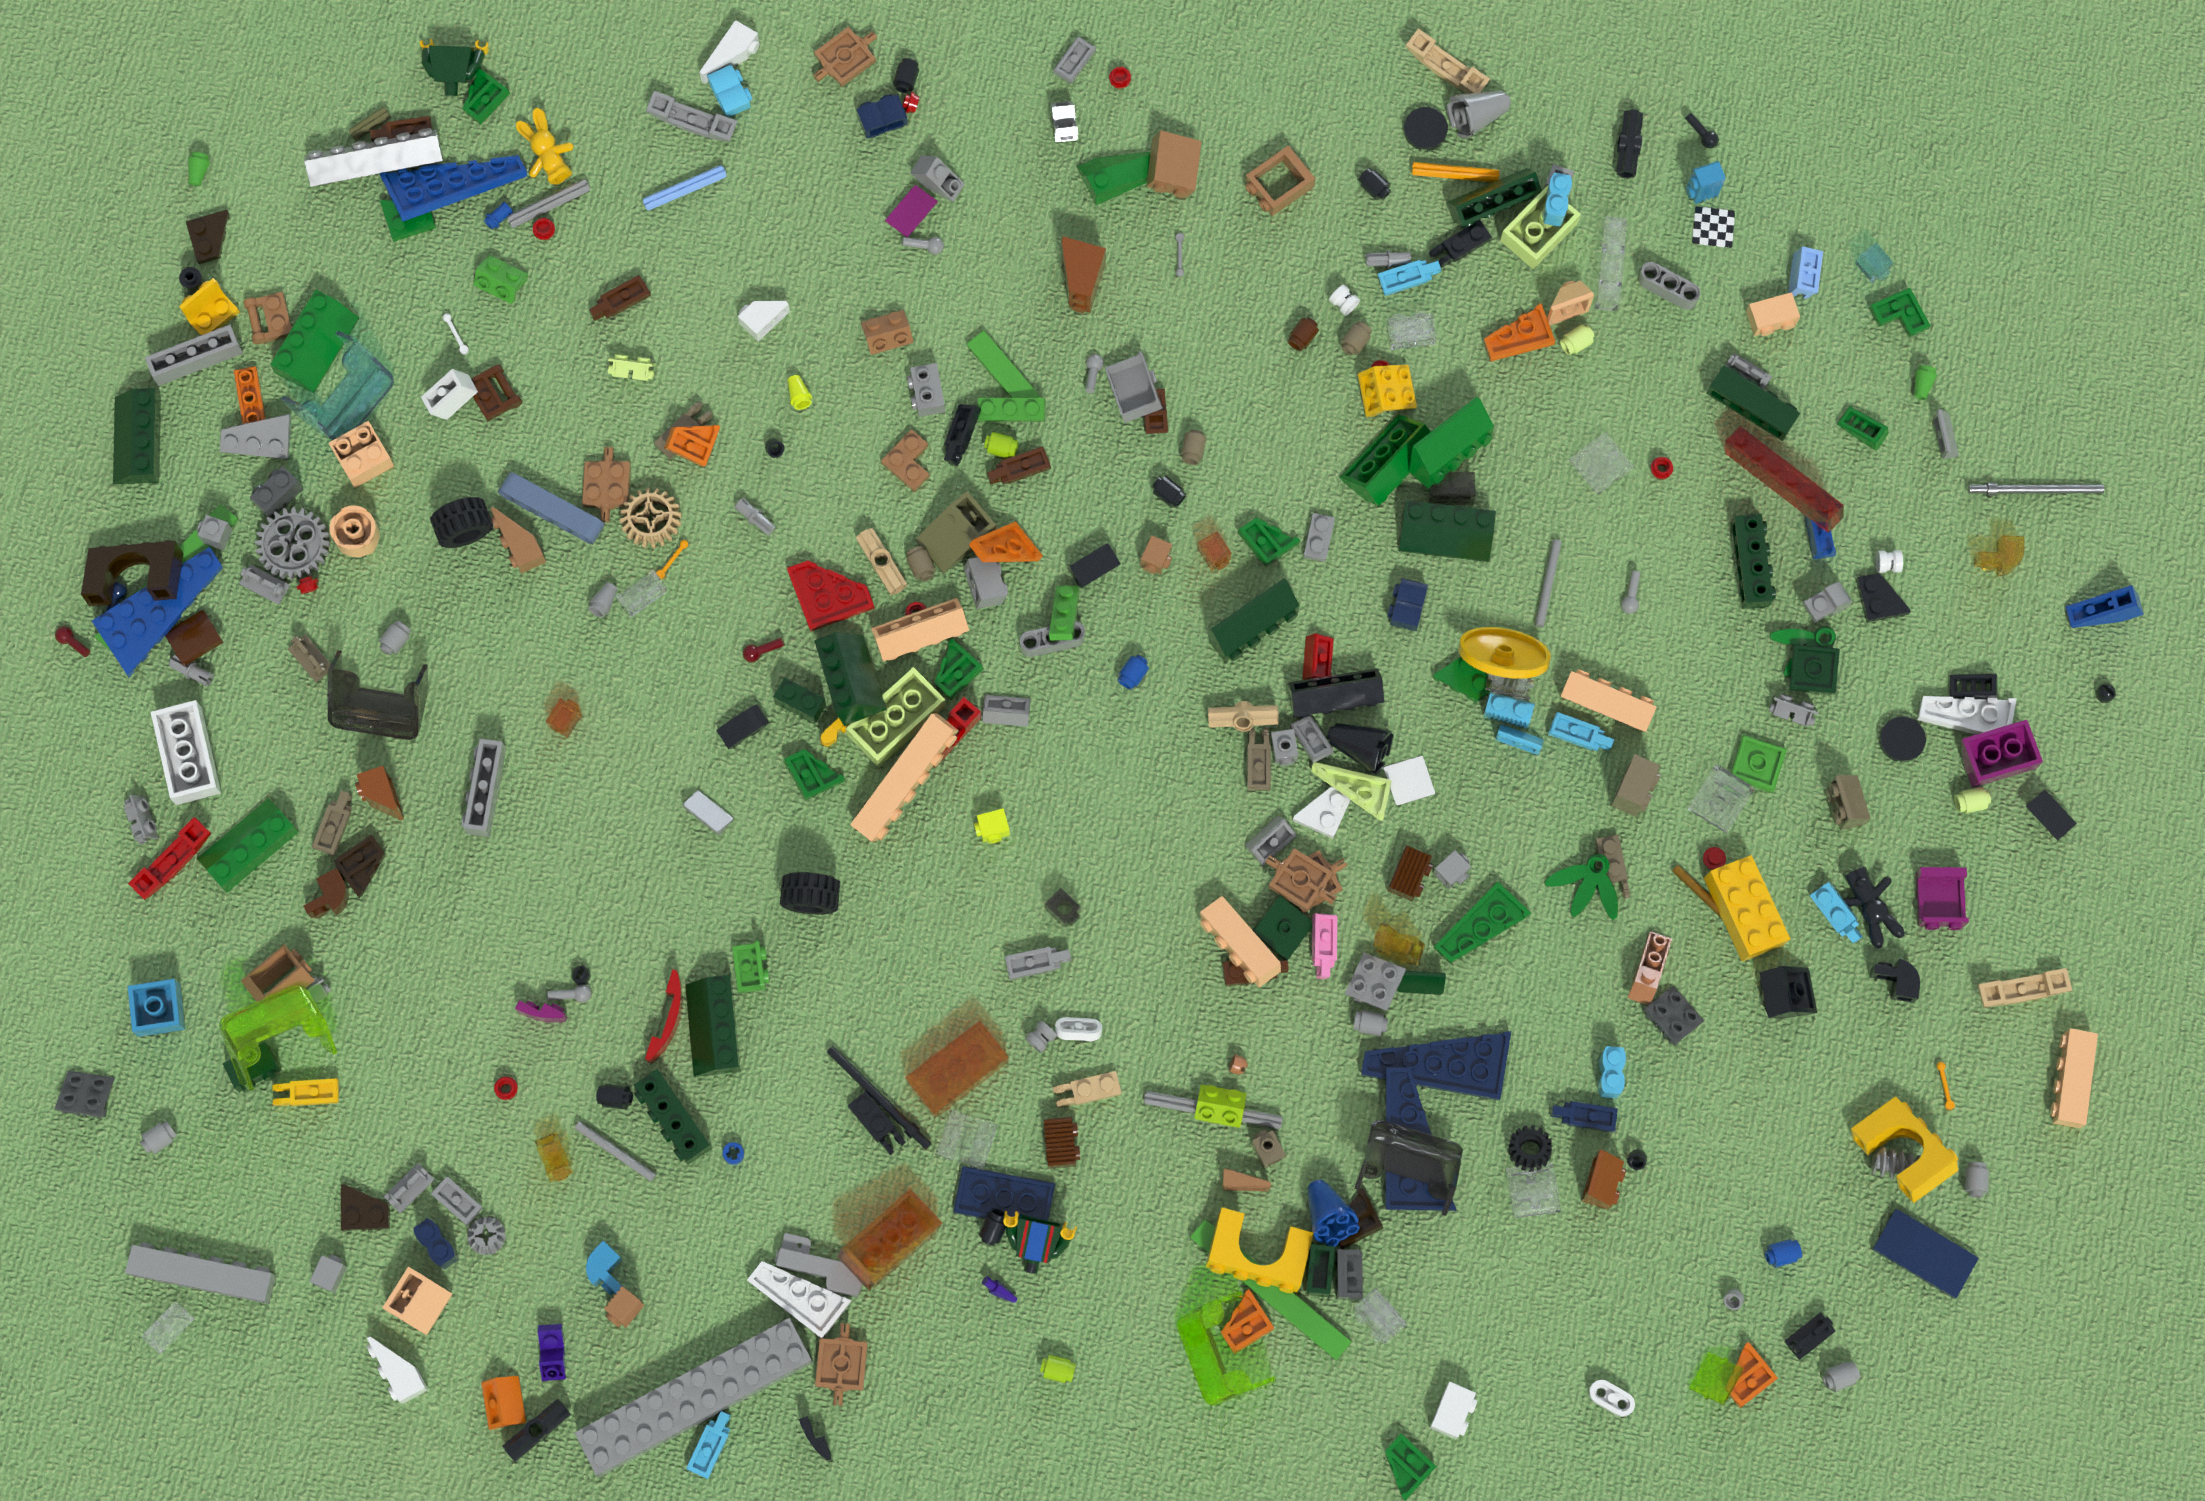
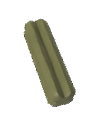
M381 107L351 127L349 133L355 140H358L370 132V130L388 120L390 115L384 107Z

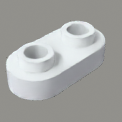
M1064 1017L1056 1021L1055 1033L1063 1040L1091 1042L1101 1037L1102 1024L1095 1019Z
M1597 1380L1589 1388V1397L1594 1403L1619 1417L1631 1414L1635 1408L1634 1398L1629 1393L1606 1380ZM1601 1388L1604 1390V1397L1597 1395V1389ZM1622 1400L1625 1402V1409L1618 1407V1401Z

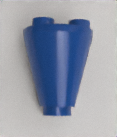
M1315 1180L1309 1184L1308 1202L1312 1232L1315 1239L1325 1243L1326 1246L1334 1247L1339 1241L1356 1234L1359 1231L1355 1211L1324 1180Z

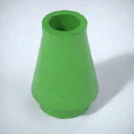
M191 152V157H188V184L201 186L210 161H208L209 155Z
M1919 365L1918 370H1915V398L1927 400L1937 377L1936 368Z

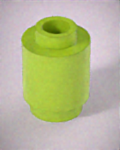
M992 432L991 436L987 435L984 448L987 449V454L1007 459L1016 455L1019 441L1014 440L1012 436Z
M1048 1355V1359L1043 1358L1040 1372L1044 1373L1043 1378L1061 1383L1066 1381L1072 1382L1076 1364L1071 1363L1069 1359Z

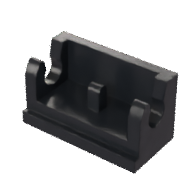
M1107 543L1070 565L1067 570L1076 584L1083 588L1121 565V563Z
M2046 790L2041 792L2026 806L2057 841L2077 824Z

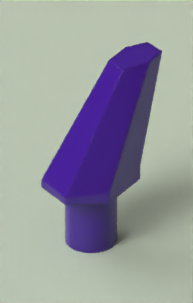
M988 1276L982 1280V1284L988 1288L990 1294L1012 1303H1016L1018 1300L999 1280L994 1281Z

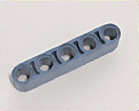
M509 472L498 490V493L507 500L589 544H594L605 526L598 518L515 473Z

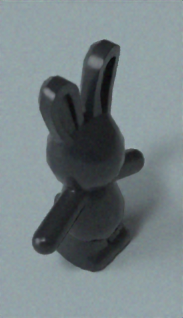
M1865 866L1845 875L1844 879L1855 897L1843 898V900L1849 907L1861 906L1862 916L1869 924L1872 945L1877 949L1883 946L1884 938L1879 925L1882 922L1893 936L1902 938L1905 934L1903 927L1889 914L1886 903L1879 898L1891 884V878L1889 876L1884 877L1875 887Z

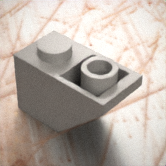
M921 155L910 172L924 187L954 202L965 184L935 156Z

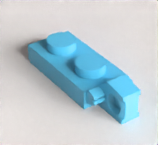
M1418 260L1378 274L1384 296H1388L1427 283L1432 280L1431 276L1441 273L1439 261L1427 264L1426 260Z
M1556 712L1548 734L1594 751H1598V748L1610 751L1614 739L1604 736L1605 731L1600 730V727Z
M1827 882L1810 895L1836 932L1842 937L1847 935L1852 943L1857 942L1863 937L1856 928L1859 925L1858 918L1831 882Z
M721 1411L716 1422L710 1420L709 1424L706 1425L686 1467L687 1470L709 1480L729 1437L728 1434L731 1429L726 1426L731 1417L730 1414Z

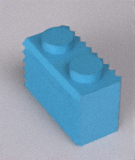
M1719 161L1693 169L1689 183L1686 186V192L1695 204L1701 203L1702 200L1706 201V199L1710 200V198L1718 197L1726 179Z

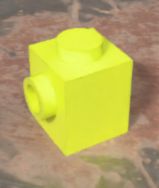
M1004 808L977 815V823H974L977 837L981 836L983 842L988 841L989 844L997 843L1002 840V837L1010 836Z

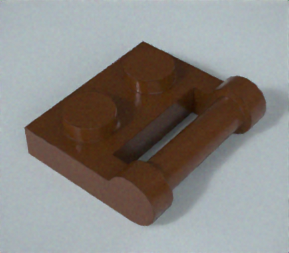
M500 364L489 368L471 379L478 391L473 396V399L487 422L510 409L519 407L523 403L520 396H516L504 376V370ZM491 378H496L508 400L505 402L501 401L489 381Z

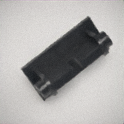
M1820 1312L1784 1342L1800 1360L1836 1330L1832 1327L1833 1322L1829 1317L1825 1318Z

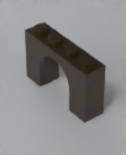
M171 540L88 548L81 595L89 607L111 605L114 585L118 576L131 566L148 565L149 574L146 589L154 601L177 599L184 553L177 542Z

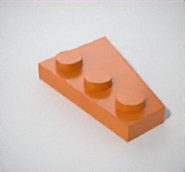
M1541 303L1535 306V309L1531 312L1519 316L1515 322L1503 326L1484 338V346L1490 362L1555 345V339Z

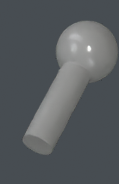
M932 237L929 240L902 238V246L927 249L933 255L940 254L944 249V243L938 237Z
M1092 354L1086 360V366L1089 369L1086 385L1087 393H1094L1098 371L1104 365L1102 357L1098 354Z
M1638 571L1631 572L1627 596L1621 601V609L1627 614H1633L1639 608L1636 594L1641 572Z
M580 984L571 990L547 991V1000L575 999L577 1002L584 1003L591 998L592 992L589 986Z

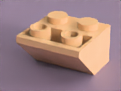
M369 421L329 442L330 447L354 488L394 467L391 458Z
M408 1267L382 1308L425 1335H428L453 1294Z

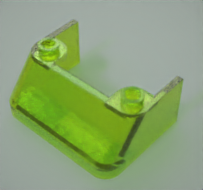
M298 985L290 987L229 1013L221 1019L219 1028L239 1082L249 1091L254 1090L247 1067L256 1064L260 1059L261 1050L258 1043L301 1025L305 1034L310 1037H319L322 1047L333 1055L338 1053L324 1016L309 991L304 987Z
M1242 1290L1208 1302L1182 1315L1177 1322V1331L1204 1402L1210 1406H1218L1274 1385L1276 1381L1273 1376L1251 1384L1248 1375L1244 1371L1234 1370L1227 1373L1210 1328L1219 1325L1224 1318L1222 1306L1241 1300L1243 1297Z

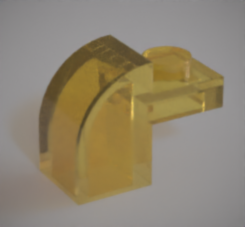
M2002 535L1997 541V552L1979 551L1974 558V567H1981L1982 570H1994L1997 568V577L2008 575L2017 567L2024 556V536Z
M1382 923L1375 934L1373 944L1377 947L1376 952L1416 966L1419 964L1425 944L1417 937L1398 933L1391 926Z
M557 1131L535 1140L550 1183L562 1181L569 1174L573 1173L572 1166Z

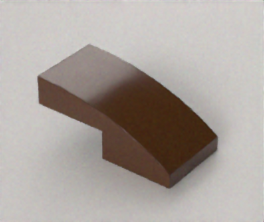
M1156 389L1163 409L1144 416L1146 434L1168 433L1165 389Z

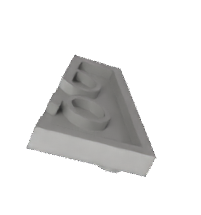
M291 413L221 429L220 452L288 459L290 453Z

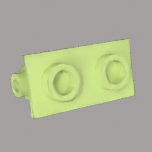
M615 354V358L608 359V361L613 362V365L608 367V374H612V377L629 378V370H633L632 379L649 381V379L653 380L654 371L650 369L656 366V363H651L650 358L637 357V361L628 360V355Z

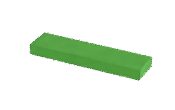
M982 331L966 344L968 349L1010 398H1040V395L985 331Z

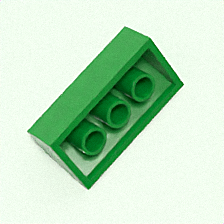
M315 290L270 364L274 373L315 393L359 320V317L336 299Z
M1475 397L1413 445L1409 473L1425 487L1430 488L1433 484L1440 483L1447 473L1455 471L1465 459L1472 458L1482 446L1486 447L1492 441L1494 425L1480 398Z
M1398 414L1339 478L1365 501L1379 506L1409 474L1413 445L1431 431L1426 424Z
M268 798L201 854L197 860L223 890L228 893L299 832Z

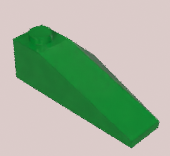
M1151 152L1097 157L1077 166V170L1095 205L1146 184Z

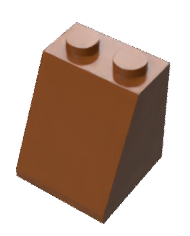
M1063 236L1062 263L1069 307L1079 313H1091L1106 265V248Z

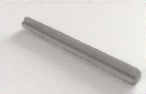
M1152 1091L1145 1092V1104L1191 1113L1196 1112L1198 1100ZM1244 1109L1242 1117L1243 1123L1280 1129L1283 1121L1282 1116Z

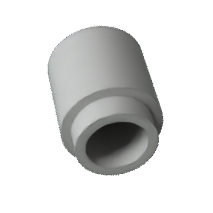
M396 620L394 624H390L378 640L381 644L379 648L388 655L392 653L397 655L410 638L411 630Z
M1356 1011L1353 1030H1359V1033L1381 1036L1382 1032L1387 1031L1388 1018H1384V1013Z
M167 1121L162 1124L159 1122L141 1135L143 1140L140 1143L147 1153L152 1151L156 1154L174 1142L172 1139L177 1137Z
M1969 1162L1968 1168L1965 1169L1964 1192L1969 1193V1197L1983 1198V1194L1988 1193L1989 1187L1987 1164Z
M1845 1361L1825 1370V1376L1822 1377L1826 1388L1837 1392L1856 1384V1381L1860 1379V1373L1854 1362L1848 1363Z

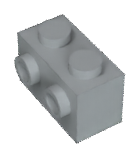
M937 363L911 367V375L907 376L909 389H914L915 396L911 397L913 410L918 411L919 417L945 413Z
M979 557L968 559L963 569L976 609L1002 604L1008 594L1006 583L1001 578L1000 563L982 562Z

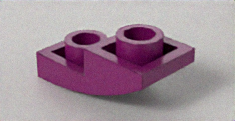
M519 1000L515 1007L519 1014L538 1021L562 1023L568 1019L563 1013L564 1009L554 1003L551 1006L544 1003L539 1011V1006L527 1000L525 1004Z

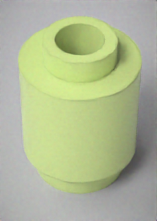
M1581 324L1563 335L1560 345L1567 355L1577 354L1593 343L1594 333L1589 326L1585 327Z
M1983 787L1960 791L1959 794L1954 796V802L1959 813L1964 812L1967 814L1987 809L1988 804L1991 803V797L1988 790H1984Z

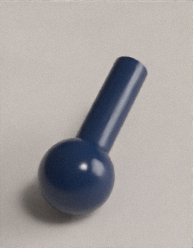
M115 582L112 603L107 605L105 612L116 606L119 600L126 597L127 587L123 583Z

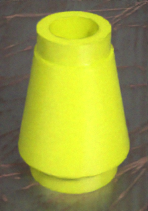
M799 375L790 376L787 382L791 405L797 410L809 407L812 403L810 392Z

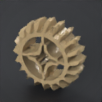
M646 488V494H642L638 490V497L630 495L631 503L624 502L626 509H622L620 512L624 516L620 519V523L624 525L622 527L623 532L628 533V540L634 539L635 545L642 541L643 548H646L648 543H651L654 549L657 542L664 546V539L671 542L672 537L670 534H678V530L675 527H681V521L678 519L682 518L681 512H678L680 509L679 504H674V497L668 498L666 491L660 495V491L657 488L654 490V493H651L650 488ZM653 503L665 507L668 512L656 510L653 507ZM645 505V509L642 512L636 513L640 507ZM650 510L652 512V515L654 516L652 526L648 521V516H650ZM666 521H668L667 524L661 530L656 532L657 527L660 524H665ZM639 524V526L647 527L649 533L639 531L634 525Z

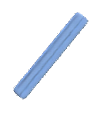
M722 165L643 198V204L647 210H651L725 178L726 171Z

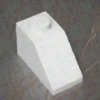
M753 301L750 305H745L739 311V324L759 342L790 312L789 304L786 301Z

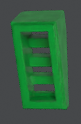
M1849 406L1837 423L1839 427L1876 451L1889 434L1887 426ZM1852 416H1855L1856 418L1851 425L1847 424ZM1860 421H1862L1863 424L1861 425L1859 430L1856 429ZM1868 426L1871 427L1869 432L1865 434L1864 432L1866 431ZM1877 431L1878 434L1875 436V438H1872Z

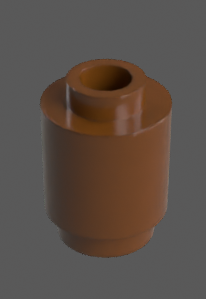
M1309 317L1306 319L1301 318L1288 335V344L1300 352L1306 349L1319 332L1318 324Z

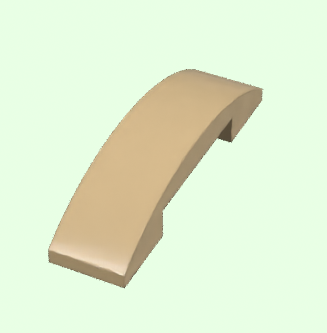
M1418 28L1405 47L1423 65L1451 85L1468 94L1481 93L1490 78L1473 66L1469 69L1435 45L1436 40Z
M2067 968L2047 971L2028 977L2006 981L1998 980L1977 985L1983 1008L2022 1003L2072 991Z

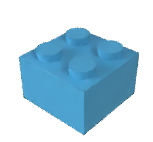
M170 979L128 986L132 1032L135 1035L142 1037L185 1030L181 984L178 981Z

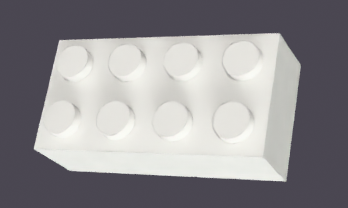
M194 700L152 711V721L170 799L175 805L221 794L204 715L199 703Z

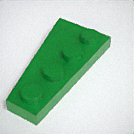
M1497 882L1434 946V949L1451 964L1529 917L1532 913Z

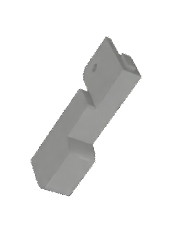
M788 1233L784 1234L780 1250H777L775 1258L777 1267L825 1278L827 1289L833 1293L854 1298L860 1295L866 1275L865 1267L810 1255L811 1242L808 1238Z

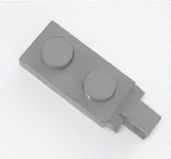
M1046 947L1005 956L1009 979L1014 980L1060 969V964L1071 961L1070 951L1057 952L1056 947Z

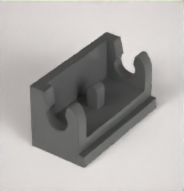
M1337 1249L1336 1300H1363V1252L1361 1250Z

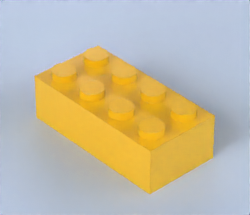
M1752 855L1711 870L1703 878L1742 962L1782 947L1790 940L1789 934Z

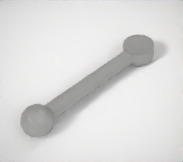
M1177 233L1175 240L1178 242V269L1175 273L1178 277H1182L1184 275V270L1182 269V242L1184 241V235Z

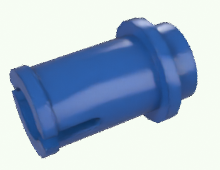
M503 202L491 214L487 213L485 215L484 222L492 230L499 228V224L508 215L512 214L513 211Z

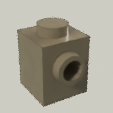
M1263 1130L1253 1136L1254 1140H1252L1251 1146L1263 1169L1285 1159L1286 1154L1273 1130L1268 1133L1266 1130Z

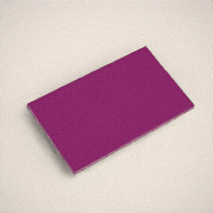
M914 185L885 219V222L905 237H909L938 201L917 185Z

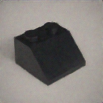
M1780 966L1760 972V986L1763 990L1765 1010L1768 1018L1783 1019L1818 1013L1809 968Z

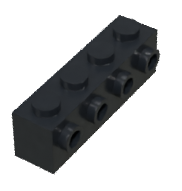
M1378 668L1288 682L1290 707L1294 717H1308L1316 713L1328 714L1335 710H1352L1359 706H1376L1378 703H1384L1383 681Z

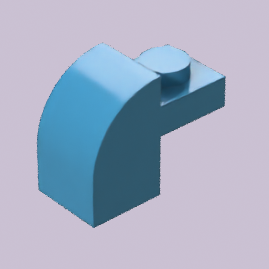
M604 1241L588 1257L586 1273L588 1279L595 1287L603 1281L604 1283L601 1287L608 1294L612 1295L613 1293L617 1294V1291H620L622 1286L609 1273L622 1259Z

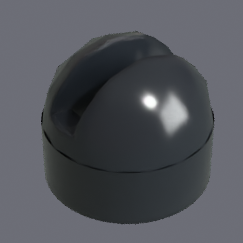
M771 438L765 443V451L772 458L780 457L784 452V444L776 438Z
M2102 684L2096 690V697L2102 703L2111 702L2116 695V690L2111 684Z
M577 966L572 970L571 977L577 985L587 984L591 974L587 967ZM580 969H583L580 980L576 979Z
M1635 1149L1630 1152L1627 1163L1632 1169L1641 1170L1646 1165L1647 1155L1643 1150Z

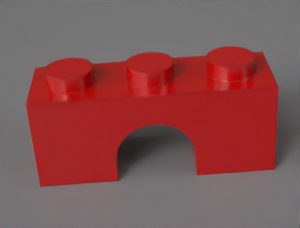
M965 697L948 713L949 716L946 721L959 731L955 735L957 736L955 743L950 748L946 747L943 751V759L981 719V711Z

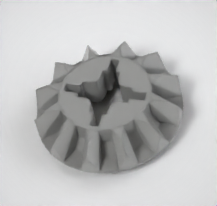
M480 1218L475 1220L468 1228L467 1240L469 1245L479 1254L490 1255L496 1253L505 1242V1229L495 1218ZM485 1226L489 1233L496 1234L489 1237L487 1246L483 1238L476 1237L484 1233Z

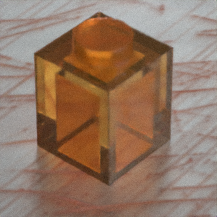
M1218 531L1198 542L1197 550L1211 571L1216 568L1221 570L1230 563L1232 553Z
M560 698L546 719L547 726L568 738L582 717V713L578 709L580 706L570 699L564 701Z

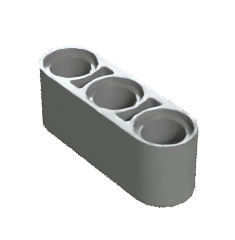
M1647 262L1642 266L1638 282L1643 288L1682 309L1690 310L1696 306L1700 297V289L1697 285L1657 263ZM1650 272L1654 275V278H1648L1644 273ZM1671 283L1674 288L1669 289L1664 284ZM1684 294H1691L1694 299H1687Z
M1076 621L1074 630L1079 631L1081 635L1078 638H1073V640H1058L1055 643H1049L1046 640L1049 636L1050 627L1027 631L1020 638V650L1024 656L1035 657L1081 646L1085 640V628L1080 622ZM1032 640L1036 643V646L1027 648L1024 646V643Z

